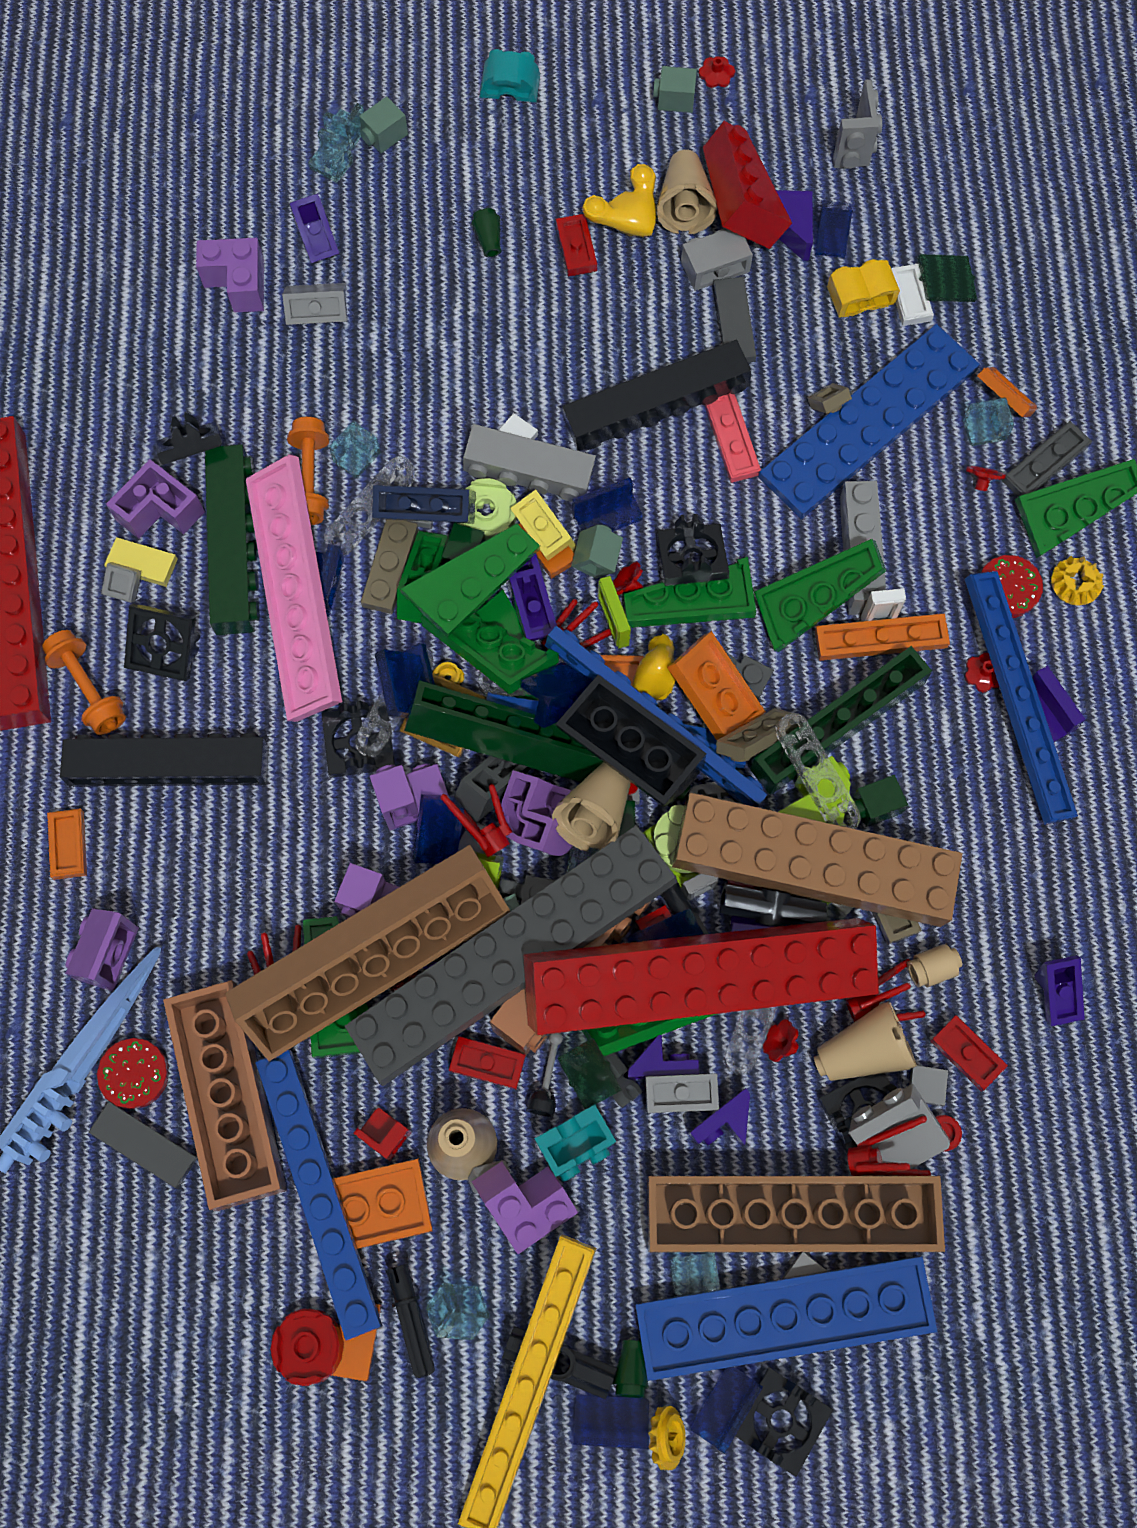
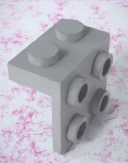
M871 79L864 80L856 118L841 119L833 154L834 168L851 169L869 166L872 153L877 151V134L882 132V116L877 114L876 111L878 107L877 89L873 90Z
M914 1084L904 1089L898 1088L893 1090L883 1098V1101L872 1107L870 1105L865 1106L852 1116L849 1134L857 1145L878 1133L923 1115L927 1117L925 1123L872 1145L873 1149L879 1148L882 1163H909L910 1169L947 1150L950 1146L949 1137Z

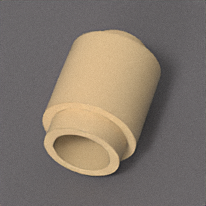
M942 944L914 955L913 960L907 962V967L914 984L917 987L925 985L928 988L959 976L962 960L955 948L950 949L947 944Z

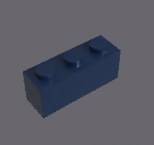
M373 485L372 518L474 524L476 492L469 489Z

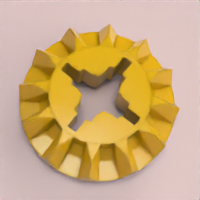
M1070 556L1066 560L1060 561L1054 568L1051 576L1052 588L1056 595L1064 602L1077 606L1086 605L1093 602L1100 595L1104 587L1102 582L1103 573L1098 571L1097 563L1086 561L1085 556L1081 558ZM1080 571L1081 579L1086 582H1083L1075 590V579L1070 577H1074Z
M657 1407L655 1416L651 1417L650 1420L652 1427L651 1431L648 1432L650 1436L648 1447L653 1451V1463H656L660 1470H674L678 1466L685 1449L686 1436L684 1424L675 1407Z

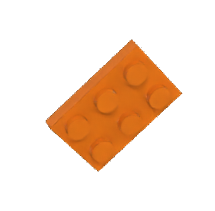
M712 631L701 636L667 667L716 740L766 712Z
M419 1159L334 1178L357 1249L433 1232Z

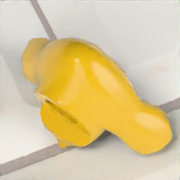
M637 164L630 170V180L634 188L633 192L625 191L609 202L595 195L585 199L582 210L584 216L591 222L617 229L628 236H652L656 224V206L653 195L656 176L653 169L646 164Z
M662 634L654 636L649 641V652L639 663L632 687L640 693H648L659 701L666 699L672 693L676 682L667 668L675 661L674 644L667 635Z

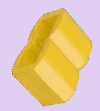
M872 259L866 261L861 267H840L830 274L827 284L838 317L854 316L866 310H877L896 303L900 292L888 260Z

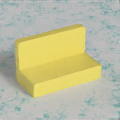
M536 489L510 508L527 533L540 545V551L547 560H550L568 546L573 552L575 551L576 544Z

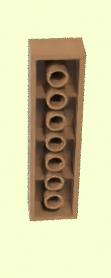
M689 793L685 802L672 867L942 927L952 921L963 853Z
M468 845L227 991L225 995L235 1022L266 1059L271 1061L476 936L511 911L471 845Z
M649 1176L647 1178L648 1253L945 1252L940 1176Z

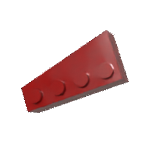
M723 121L703 146L722 227L770 249L791 226L792 221L748 132L740 125L734 126Z

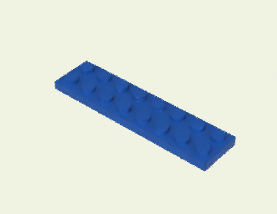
M937 324L934 325L851 395L852 399L842 404V408L839 411L830 412L759 472L758 478L802 520L978 370L980 363Z
M923 1256L635 1303L648 1381L938 1332Z

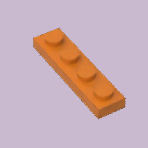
M945 613L816 626L814 630L819 661L902 653L910 646L915 651L945 649L950 645Z

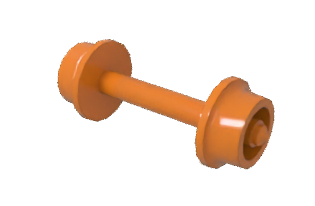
M300 417L293 421L292 430L287 435V441L291 446L302 449L301 474L311 525H317L324 520V511L329 508V502L324 496L314 493V450L326 447L329 444V435L325 432V425L322 420L315 417Z
M71 630L58 631L49 636L42 644L46 654V665L54 669L66 666L91 705L81 717V721L85 726H90L97 735H104L114 731L126 719L122 710V700L118 696L101 698L77 660L85 652L86 643L83 639L76 638Z

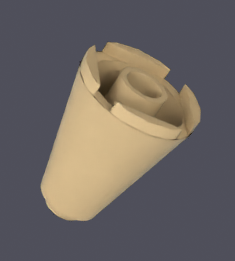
M680 150L673 154L670 159L657 203V215L662 226L672 233L679 234L680 230L688 231L689 234H696L705 230L714 222L717 203L698 155L691 150Z
M606 763L600 764L556 805L552 819L556 818L558 822L556 828L558 834L569 844L583 851H588L590 847L601 850L611 842H615L619 836L631 782Z
M889 1001L881 1003L817 1048L819 1055L813 1058L821 1077L827 1075L830 1081L910 1070L917 1066L899 1019Z
M467 1108L454 1109L441 1115L432 1125L427 1138V1152L432 1165L439 1173L453 1180H468L473 1168L492 1163L497 1151V1136L490 1121L481 1113ZM463 1134L462 1143L453 1145V1139L457 1135Z

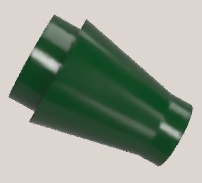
M492 208L476 211L473 214L471 225L483 249L484 256H498L502 252L500 246V216Z
M622 1341V1350L612 1383L613 1386H616V1396L645 1398V1389L649 1388L641 1341Z

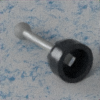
M552 1033L549 1036L551 1047L541 1089L531 1094L526 1109L529 1113L544 1117L554 1116L556 1099L553 1093L549 1091V1085L557 1048L563 1041L561 1033Z

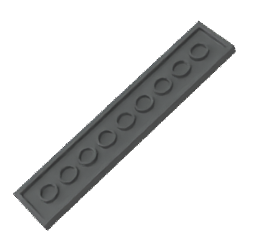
M636 825L618 837L615 842H611L349 1022L345 1025V1028L378 1083L384 1086L526 988L524 954L585 947L678 882L676 876Z

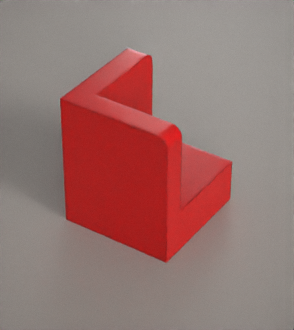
M377 1108L361 1129L357 1127L353 1134L385 1159L391 1161L412 1132L381 1108Z

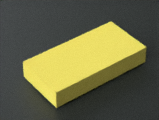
M116 537L104 566L107 567V563L113 562L142 571L141 580L167 587L178 558L175 554Z

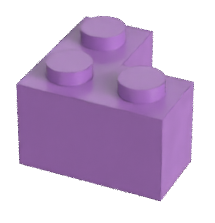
M258 238L198 240L196 268L204 288L227 287V294L234 313L264 311V257Z
M151 459L106 503L114 519L138 539L160 517L184 535L205 513L197 495Z
M438 764L416 766L411 770V773L406 775L402 765L397 767L395 765H386L379 768L376 774L370 775L389 831L449 811L446 804L441 800L442 794H446L448 797L449 795Z
M350 863L334 902L341 911L340 914L348 919L396 890L399 886L386 882L383 875L378 872Z
M501 1161L472 1181L482 1201L517 1254H520L578 1213L549 1167H546L518 1186Z

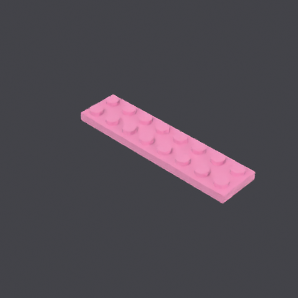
M289 454L246 478V485L287 721L298 722L342 703L299 457Z

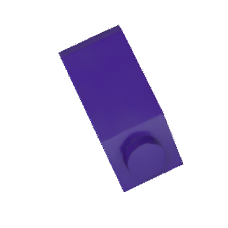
M776 190L792 221L791 226L783 233L779 240L803 261H809L813 245L812 191Z

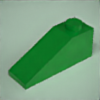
M418 531L397 588V619L422 623L421 616L423 614L401 594V588L443 565L442 555L449 535Z

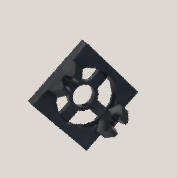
M188 411L184 412L185 424H181L176 415L172 416L170 425L172 435L156 440L157 455L160 463L164 465L221 446L222 440L217 422L214 421L199 426L197 418Z
M693 514L692 521L686 522L685 516L681 515L674 523L675 528L657 530L665 586L729 579V568L720 523L704 525L703 519L698 514ZM695 539H706L714 545L715 549L703 550L701 547L696 546ZM685 541L686 547L680 553L669 554V550L674 543ZM690 552H696L701 555L700 560L697 562H693L691 557L685 560L684 556ZM681 563V568L677 567L675 564Z
M135 603L130 605L124 668L181 681L190 679L191 663L199 651V647H195L196 642L200 639V634L195 631L196 617ZM155 619L154 631L148 635L141 634L142 630L146 627L145 622ZM166 621L178 629L183 643L171 641L169 635L165 632ZM153 635H159L165 640V651L158 652L152 648L150 639ZM141 645L145 646L152 655L151 662L142 654L140 650ZM169 651L181 654L175 663L168 666L162 665L163 656Z
M356 701L354 706L343 703L338 707L337 711L322 713L327 767L330 778L376 772L383 766L395 765L387 703L369 706L368 703ZM361 718H367L375 722L382 733L369 734L362 728ZM351 719L352 731L348 733L346 738L334 740L338 728L345 721ZM356 734H363L368 738V744L362 750H355L350 746V740ZM383 744L379 754L375 757L366 755L372 745ZM348 749L355 755V758L352 757L345 761L336 751Z
M885 1073L859 1077L818 1098L846 1153H848V1148L857 1147V1144L849 1134L852 1116L861 1105H870L871 1107L875 1105L871 1101H865L859 1089H875L884 1096L898 1089L893 1083L890 1084ZM849 1094L854 1107L851 1116L844 1119L840 1113L841 1105Z
M768 1367L731 1434L797 1477L833 1409ZM774 1392L790 1393L784 1405H777L773 1408L762 1400ZM800 1400L805 1404L809 1413L810 1427L808 1431L796 1423L794 1411ZM777 1410H786L791 1415V1427L785 1432H778L771 1425V1417ZM756 1411L767 1419L769 1432L763 1442L759 1439L755 1429L754 1415ZM791 1434L802 1441L798 1447L790 1451L773 1450L780 1437H786Z

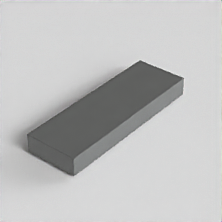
M744 277L714 279L713 288L722 345L737 339L747 362H756V350Z
M1069 421L1008 472L1005 479H1002V482L1018 497L1037 491L1084 452L1093 441Z
M111 1102L107 1103L88 1132L176 1189L180 1187L198 1159L192 1153Z

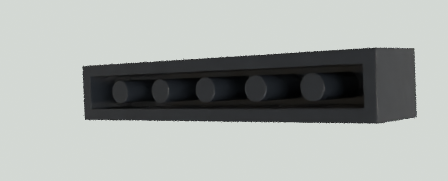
M736 339L563 405L564 421L577 451L583 449L591 450L609 439L623 438L638 428L652 427L664 418L672 415H683L690 408L701 404L709 405L715 402L718 397L729 393L738 394L744 391L751 384V368Z
M212 733L208 734L207 738H194V736L189 734H175L174 738H161L155 734H143L140 738H128L125 735L111 734L108 735L107 739H95V737L90 735H76L74 739H63L60 778L69 787L267 785L269 747L263 737L254 733L240 734V737H227L224 734Z

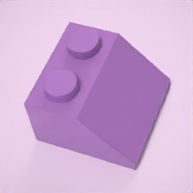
M92 909L89 917L86 916L80 925L79 935L81 937L76 949L73 948L67 957V971L65 974L75 980L113 992L139 927L120 913Z

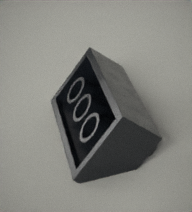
M600 675L595 677L556 723L558 729L664 807L688 788L705 765L707 753Z

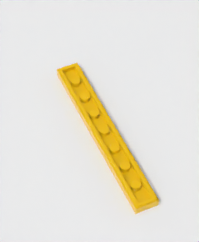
M563 1234L559 1238L458 1525L465 1528H498L595 1255L597 1248Z

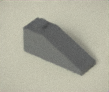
M489 756L461 780L454 798L477 824L494 809L488 788L489 785H495L501 802L512 771L527 774L531 768Z

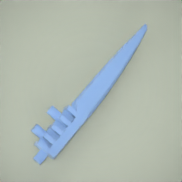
M160 947L154 948L122 981L79 1032L53 1069L44 1073L0 1135V1149L3 1151L0 1156L1 1172L6 1174L15 1160L30 1165L33 1161L29 1157L30 1155L42 1163L50 1157L51 1151L39 1143L43 1136L50 1138L53 1134L49 1129L51 1124L61 1131H66L70 1128L72 1120L60 1111L64 1106L71 1107L74 1101L69 1096L79 1093L86 1082L84 1079L131 1009L160 955Z

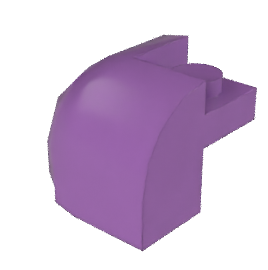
M513 770L501 802L506 822L512 830V833L507 837L516 843L553 856H562L568 853L574 846L558 834L556 830L558 822L556 818L552 819V814L556 805L572 790Z

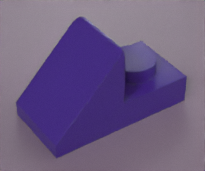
M317 193L289 203L297 232L300 233L310 263L339 254L319 194Z
M1076 955L1044 962L1035 973L1034 978L1044 989L1046 1021L1050 1026L1085 1020L1081 958Z
M659 1035L628 1069L627 1079L645 1080V1076L699 1074V1061L690 1060V1054L669 1055V1061H663L662 1035Z
M746 1088L688 1133L696 1145L702 1141L707 1146L724 1133L720 1128L724 1124L741 1146L746 1144L750 1102L748 1090Z

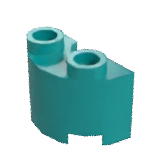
M499 49L491 50L489 58L484 63L479 98L499 99L501 95L509 94L514 96L516 101L537 102L540 71L535 63L534 55L529 52L517 53Z
M595 1104L563 1124L534 1138L556 1178L560 1177L562 1183L579 1174L581 1171L578 1166L590 1160L592 1165H595L610 1156L611 1153L608 1148L616 1143L614 1136Z

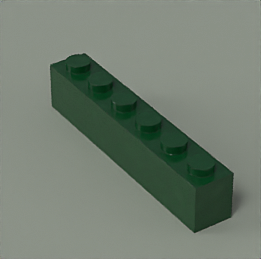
M243 444L219 446L205 451L210 625L216 636L255 632V621L260 619L259 605L257 601H254L253 591H258L259 588L257 572H253L252 562L257 561L256 543L251 540V533L255 531L246 485V478L254 474V463L252 456H247Z
M910 646L756 756L750 770L767 792L772 795L922 687L932 673L931 668L914 648Z
M420 680L418 682L408 712L404 730L406 732L582 782L603 763L602 760L556 727L558 721Z

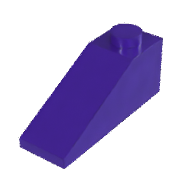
M535 554L506 582L524 636L531 641L547 638L548 634L557 626L537 555Z

